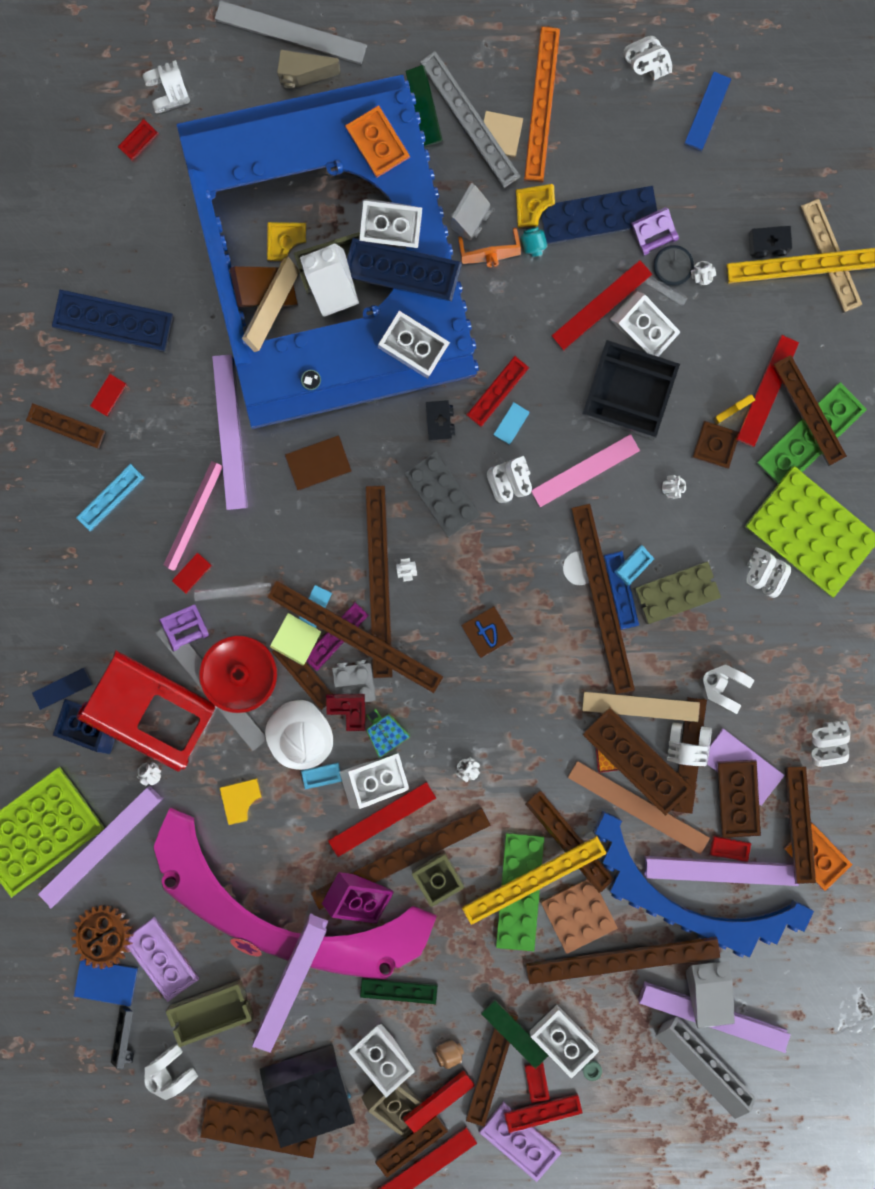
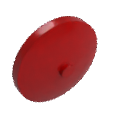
M231 636L218 641L206 652L200 666V684L206 697L216 707L232 713L249 712L264 704L273 693L277 682V667L272 654L262 643L246 636Z

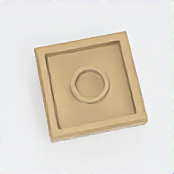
M486 111L485 125L506 156L516 158L523 118Z

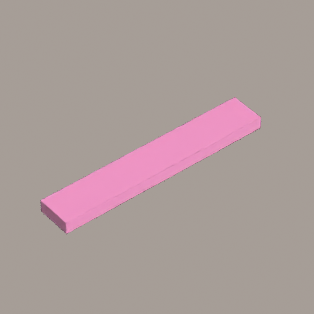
M630 434L536 487L531 493L539 507H542L636 454L640 449Z
M211 461L163 564L173 571L179 563L223 468L222 465Z

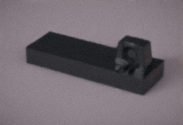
M120 1006L111 1056V1063L116 1069H124V1065L133 1063L134 1051L127 1049L133 1011L128 1006Z

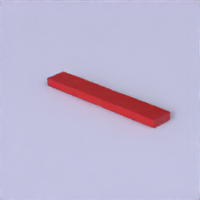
M639 260L551 335L552 338L564 351L653 274Z
M784 335L780 336L754 396L755 401L751 403L737 435V441L755 447L782 384L773 365L790 355L793 357L799 342Z
M426 781L329 839L328 842L337 857L432 802L436 799V796Z
M465 1126L377 1189H414L475 1146L477 1140L467 1126Z

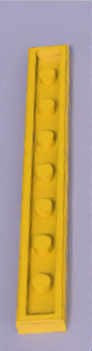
M875 248L727 263L728 284L875 268Z
M598 836L470 902L463 906L462 910L472 925L602 857L607 852Z

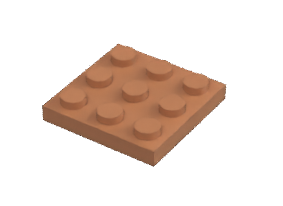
M587 878L541 901L566 954L618 929L601 893L594 888Z

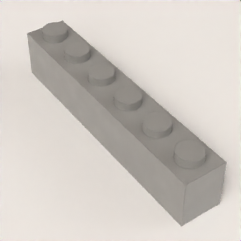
M675 1016L662 1023L655 1037L731 1116L736 1119L751 1112L757 1098L678 1016Z

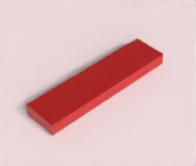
M514 356L466 416L482 427L527 372L529 367Z
M462 1071L404 1116V1122L414 1133L471 1090L475 1086L474 1082L465 1071Z
M577 1093L504 1112L509 1133L583 1114Z

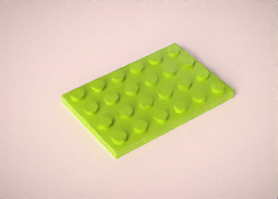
M795 466L791 467L745 525L748 530L831 598L837 595L875 547V532Z
M58 767L0 810V883L11 898L105 829L61 767Z

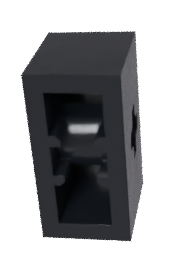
M791 226L751 229L749 232L750 256L756 255V258H764L768 254H775V256L787 255L792 250ZM769 239L771 242H774L772 246L770 243H767Z
M449 400L426 402L429 442L452 440V436L455 435V425L450 422V416H454L453 405H449ZM439 416L446 420V422H443V426H439V423L435 422Z

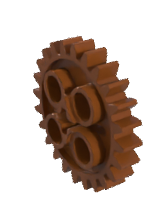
M99 905V908L92 907V912L85 910L86 916L79 915L81 922L74 923L78 928L72 929V932L76 933V936L71 937V940H76L72 947L78 948L75 955L81 954L80 961L86 960V966L92 964L93 968H98L99 966L100 969H104L106 965L108 968L113 967V963H120L119 958H126L123 952H130L127 945H131L133 942L128 939L133 937L134 934H130L128 931L133 927L126 925L130 920H123L125 913L118 914V908L112 910V906H107L105 909L104 905ZM105 918L108 920L107 928L103 927V920ZM114 927H116V930H115V931H113V932H111V933H108V932H110ZM89 929L92 931V937L90 939L87 937V931ZM114 935H116L118 938V942L116 945H114L112 942V937ZM102 937L103 940L96 941L90 947L88 946L92 941ZM98 946L102 948V953L100 955H98L96 952V948Z

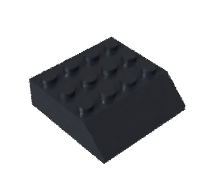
M606 340L582 414L598 422L654 440L657 437L680 364Z
M333 1044L259 1069L263 1091L280 1148L355 1123V1115Z

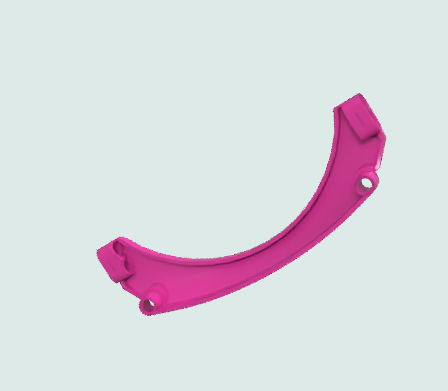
M170 808L153 847L160 872L164 874L162 878L163 890L196 916L225 934L247 941L265 953L289 961L301 934L276 927L258 918L235 901L220 885L201 852L196 837L194 817ZM174 879L176 881L175 886L167 887L165 885L166 880ZM412 906L398 918L369 931L346 936H324L310 968L342 975L387 979L393 973L394 968L398 969L421 956L437 915ZM384 964L388 966L389 973H381L379 969L380 965Z

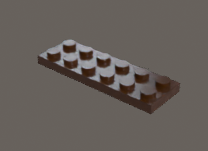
M611 707L582 734L665 816L693 789Z
M209 1097L207 1099L201 1138L313 1159L317 1136L280 1148L269 1109Z

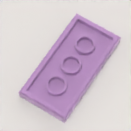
M722 728L710 744L707 765L718 772L717 761L756 759L759 805L762 806L784 775Z
M155 917L131 933L134 936L129 937L128 940L133 942V944L127 945V948H129L167 1002L199 980L197 974Z
M503 1101L486 1121L485 1126L479 1129V1133L537 1182L562 1152L534 1127L509 1133L504 1112L512 1111L513 1109Z

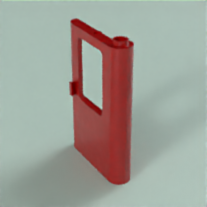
M115 650L111 662L90 699L81 706L76 718L179 772L188 765V757L211 718L215 705ZM155 695H159L199 717L198 724L181 751L150 736L137 727Z

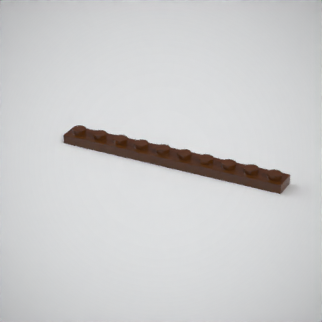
M366 486L371 634L391 646L385 486ZM373 659V678L393 677L391 668Z
M586 504L571 508L615 694L635 690L591 505Z
M279 581L275 582L267 598L432 693H435L444 677Z
M480 808L349 874H354L376 883L491 826L483 808ZM334 881L311 892L319 910L324 908L322 902Z
M717 937L527 963L526 968L530 985L721 957Z

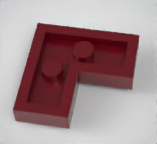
M326 694L327 715H346V731H365V694Z

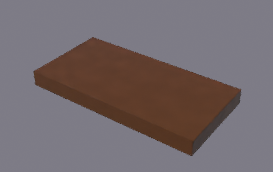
M231 267L230 272L238 307H259L279 267ZM294 284L282 307L298 305Z
M757 760L717 761L722 838L761 836Z

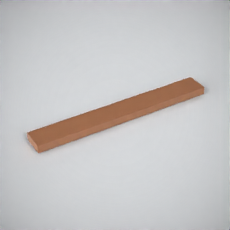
M576 761L568 775L569 779L700 855L710 837L670 814L665 816L655 805L579 761Z

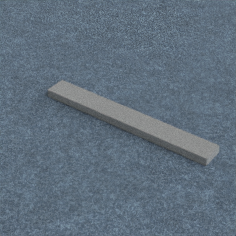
M220 1L215 16V21L359 65H362L367 49L366 44L224 1Z
M436 51L419 61L420 65L425 66L427 75L503 187H507L520 178L519 173Z
M161 628L156 632L157 636L202 689L199 676L202 657L190 643L179 647L178 650L173 652ZM181 632L174 635L176 640L184 637ZM218 708L252 751L266 741L264 732L247 712L232 713Z

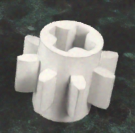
M708 261L698 262L694 266V270H691L692 279H695V283L699 285L710 284L713 281V276H716L715 267H712V263Z
M667 476L668 481H664L662 484L663 493L668 495V498H681V493H684L686 490L685 481L682 478L680 479V476Z
M410 558L401 559V563L396 564L398 578H403L404 581L413 580L412 576H417L415 561L410 562Z
M471 757L468 760L462 759L456 766L459 771L456 775L465 782L475 780L480 774L478 769L480 764Z
M146 762L138 768L137 778L140 779L139 782L144 786H147L148 783L152 786L160 780L161 770L154 762H151L150 765Z

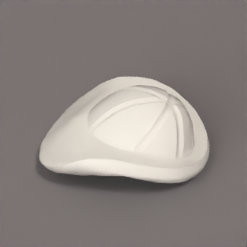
M294 700L281 705L267 722L265 729L267 746L276 761L285 767L295 770L311 769L321 764L332 750L333 734L330 725L318 708L309 701Z

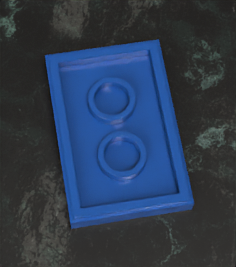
M86 960L80 961L74 997L130 1007L132 1005L138 967L113 963V967L108 968L106 965L104 969H100L99 966L98 968H93L92 964L86 966Z

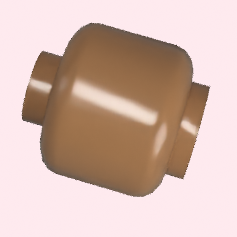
M449 1040L437 1046L436 1053L434 1054L440 1067L450 1069L462 1062L464 1050L460 1043L456 1044L455 1041Z

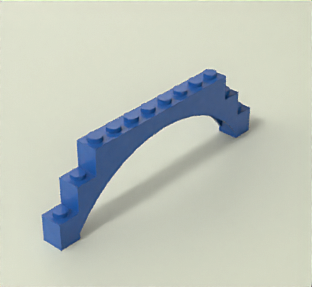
M602 811L593 832L600 841L606 843L609 840L605 850L607 854L602 856L601 861L606 869L613 872L615 869L617 870L614 880L608 888L612 893L611 896L620 901L626 899L629 901V905L637 909L643 907L647 909L646 913L654 917L658 914L664 917L663 920L671 925L677 923L681 925L682 930L688 933L692 931L698 933V937L701 939L717 937L720 948L726 950L728 947L733 950L732 953L742 958L744 955L750 958L759 937H761L760 941L768 945L771 942L777 945L786 925L787 928L798 932V930L805 932L814 911L795 900H792L790 905L771 913L749 918L733 919L700 914L676 904L656 890L637 869L623 839L620 828L622 820Z

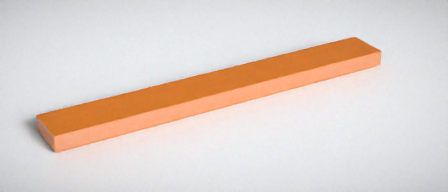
M541 26L524 176L526 181L543 182L560 28Z

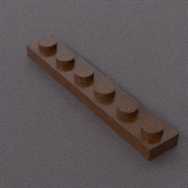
M790 355L773 365L827 465L830 466L847 457L793 357Z
M687 697L686 701L700 702L698 722L684 721L681 743L699 745L701 727H704L707 700ZM678 764L677 773L693 789L672 809L673 811L693 814L699 766Z
M806 766L786 767L795 884L816 883Z
M541 791L537 792L525 803L564 852L584 843ZM598 859L579 868L599 893L614 880Z
M508 1012L517 1021L518 1015ZM495 1028L491 1035L466 1116L467 1122L483 1127L487 1120L510 1045Z

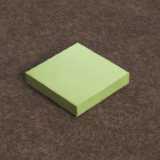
M288 613L276 633L270 648L304 665L321 631Z

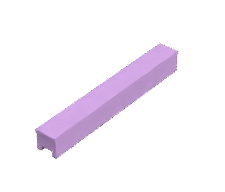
M232 354L212 356L227 510L248 508L234 358Z
M149 786L38 894L49 905V908L54 907L164 798Z
M644 856V875L646 878L799 886V884H795L792 863Z
M310 913L255 1033L253 1048L256 1047L271 1053L327 931L325 929L328 924L327 920Z
M644 981L640 995L637 998L640 1004L695 1022L690 996ZM734 1012V1024L710 1027L786 1053V1047L791 1035L787 1033L786 1029Z

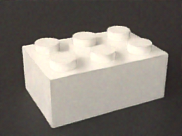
M399 311L378 344V348L428 379L450 342Z
M558 1005L530 1030L531 1038L571 1079L599 1052L597 1045Z

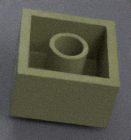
M445 851L412 870L413 878L431 907L465 888L462 879Z

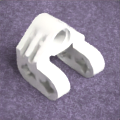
M647 36L625 47L623 56L637 74L649 72L652 79L656 80L672 73L670 55L655 36ZM652 42V48L648 49L649 43ZM632 50L635 51L633 58L630 57ZM643 61L642 67L639 68V62Z
M176 60L170 64L166 63L164 66H157L158 68L147 71L142 75L146 86L162 83L166 91V96L152 101L155 113H163L190 102Z
M524 455L491 467L487 471L489 484L495 499L499 503L510 501L513 498V492L517 497H524L532 491L528 477L531 473Z
M755 548L747 564L751 568L747 575V583L755 589L762 588L764 594L775 598L782 592L790 576L791 567L787 563L775 558L771 553Z
M726 664L708 671L703 678L708 699L737 714L741 705L720 693L724 691L728 678L748 688H751L754 679ZM717 678V682L713 685V680Z
M847 721L824 723L823 728L813 731L812 743L818 747L812 751L811 761L815 766H830L843 764L848 761L849 748L847 743L850 740V728Z
M673 722L667 761L683 765L706 766L709 759L712 728L701 727L699 745L681 743L683 724Z
M178 1044L168 1048L145 1067L144 1083L146 1088L164 1100L182 1092L198 1077L194 1068H190L176 1080H171L172 1078L165 1067L183 1052L178 1047Z

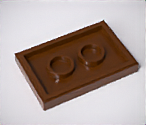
M339 435L285 454L298 491L352 472Z

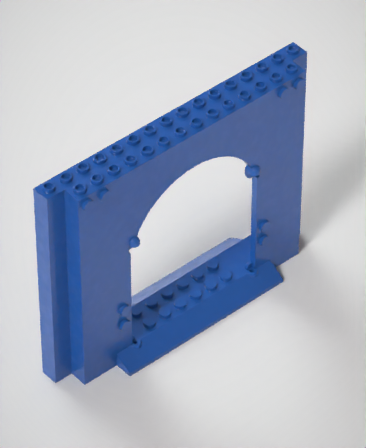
M404 75L177 124L251 429L472 378L477 375L476 371H479L478 362L473 359L476 342L470 336L472 327L470 319H466L465 316L467 306L465 300L461 299L462 285L460 281L456 284L452 302L393 289L379 306L372 305L365 308L362 313L363 318L264 340L260 350L254 352L242 339L244 335L243 327L246 326L243 311L239 312L238 310L240 307L237 305L233 290L231 273L229 274V270L232 267L229 254L224 253L228 251L224 235H220L223 232L220 217L215 216L212 199L216 197L217 191L325 167L332 176L342 174L344 171L349 172L376 186L392 203L422 208L418 248L406 247V250L451 259L453 249L451 243L448 244L447 236H449L447 225H443L442 222L444 217L443 208L438 206V188L433 186L435 177L433 169H429L428 161H430L428 149H424L425 135L423 130L420 131L419 129L421 120L419 112H415V95L410 92L408 80L405 81ZM379 105L409 153L410 158L376 178L346 130L345 125ZM337 167V170L331 171V168ZM373 311V314L367 315L366 312ZM399 311L450 342L428 379L378 348V344ZM308 370L318 372L321 377V383L315 390H307L301 383L303 373Z

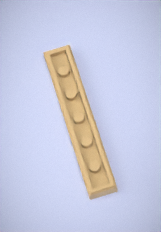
M819 198L800 206L818 253L839 252V246ZM849 271L827 273L843 313L863 305Z
M289 257L283 259L242 337L243 341L254 352L260 350L300 272Z
M584 692L582 711L604 713L611 707L620 715L698 722L700 702Z

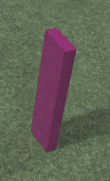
M355 602L343 614L342 618L359 627L369 614ZM327 632L313 647L306 662L318 671L344 641Z

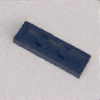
M84 667L32 694L39 709L42 710L93 685Z

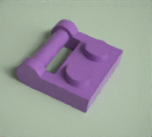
M667 207L631 223L643 255L649 254V251L670 241L675 242L679 240ZM668 230L669 234L646 244L645 239Z
M195 604L159 620L173 652L187 643L209 636ZM197 625L198 631L180 639H175V634Z

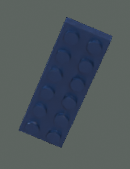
M653 186L557 202L555 205L549 206L541 214L547 245L633 230L632 222L657 211Z
M352 239L347 257L352 279L452 302L462 266L460 261L374 242L359 241L360 239Z
M60 289L52 327L166 352L173 314Z

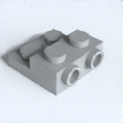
M366 660L355 661V665L348 666V663L344 662L337 663L336 667L332 668L336 694H365V702L376 701L371 663H367Z

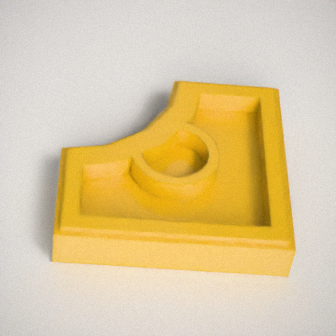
M553 184L516 189L519 229L538 226L542 212L549 206L555 205Z
M268 222V262H282L284 258L288 257L294 247L306 243V223Z
M752 394L748 395L715 416L713 421L717 425L755 401V398Z
M258 778L220 787L228 825L248 820L250 805L262 797Z

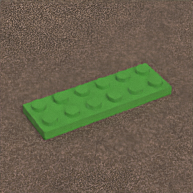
M841 382L818 402L837 438L867 410ZM801 419L757 464L778 485L792 466L803 472L821 455V452L803 419Z
M506 833L501 886L542 865L544 836ZM540 889L499 910L496 948L523 951L535 950Z

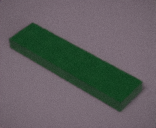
M421 65L406 70L410 92L414 93L416 105H414L415 112H419L421 123L419 124L420 131L423 130L425 135L424 147L443 142L425 66Z
M362 977L360 998L436 1005L438 984Z
M495 999L481 1012V1015L535 1069L549 1056Z

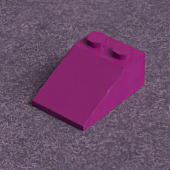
M338 872L322 905L332 918L377 924L394 892L357 875Z

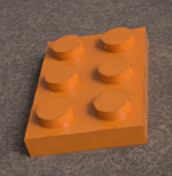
M379 105L345 125L346 130L376 178L410 158L409 153Z
M811 822L816 883L826 891L853 864ZM790 842L784 850L793 858L792 843Z

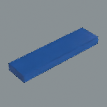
M713 72L685 140V145L700 151L703 150L731 78Z
M623 551L603 555L620 629L639 626L631 586H627L615 573L625 561Z

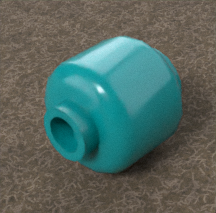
M538 227L524 230V234L520 237L523 252L531 254V257L542 255V250L547 248L544 231L539 230Z

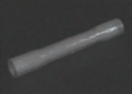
M622 259L617 269L625 273L633 265ZM651 276L643 282L682 307L688 299L687 295Z
M269 582L229 588L194 590L195 601H205L215 598L264 595L270 593L272 585Z

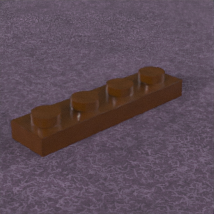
M32 403L26 419L27 422L97 449L100 448L106 432Z
M273 650L272 653L315 704L321 710L325 708L326 694L333 693L307 662L301 665Z
M437 1115L417 1132H412L376 1159L375 1163L386 1178H388L445 1135L448 1129Z

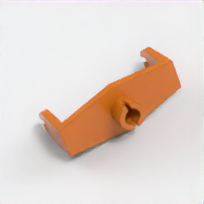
M517 227L513 228L515 245L492 246L466 253L462 236H458L462 264L487 262V267L491 268L492 262L494 267L499 265L498 260L521 255Z

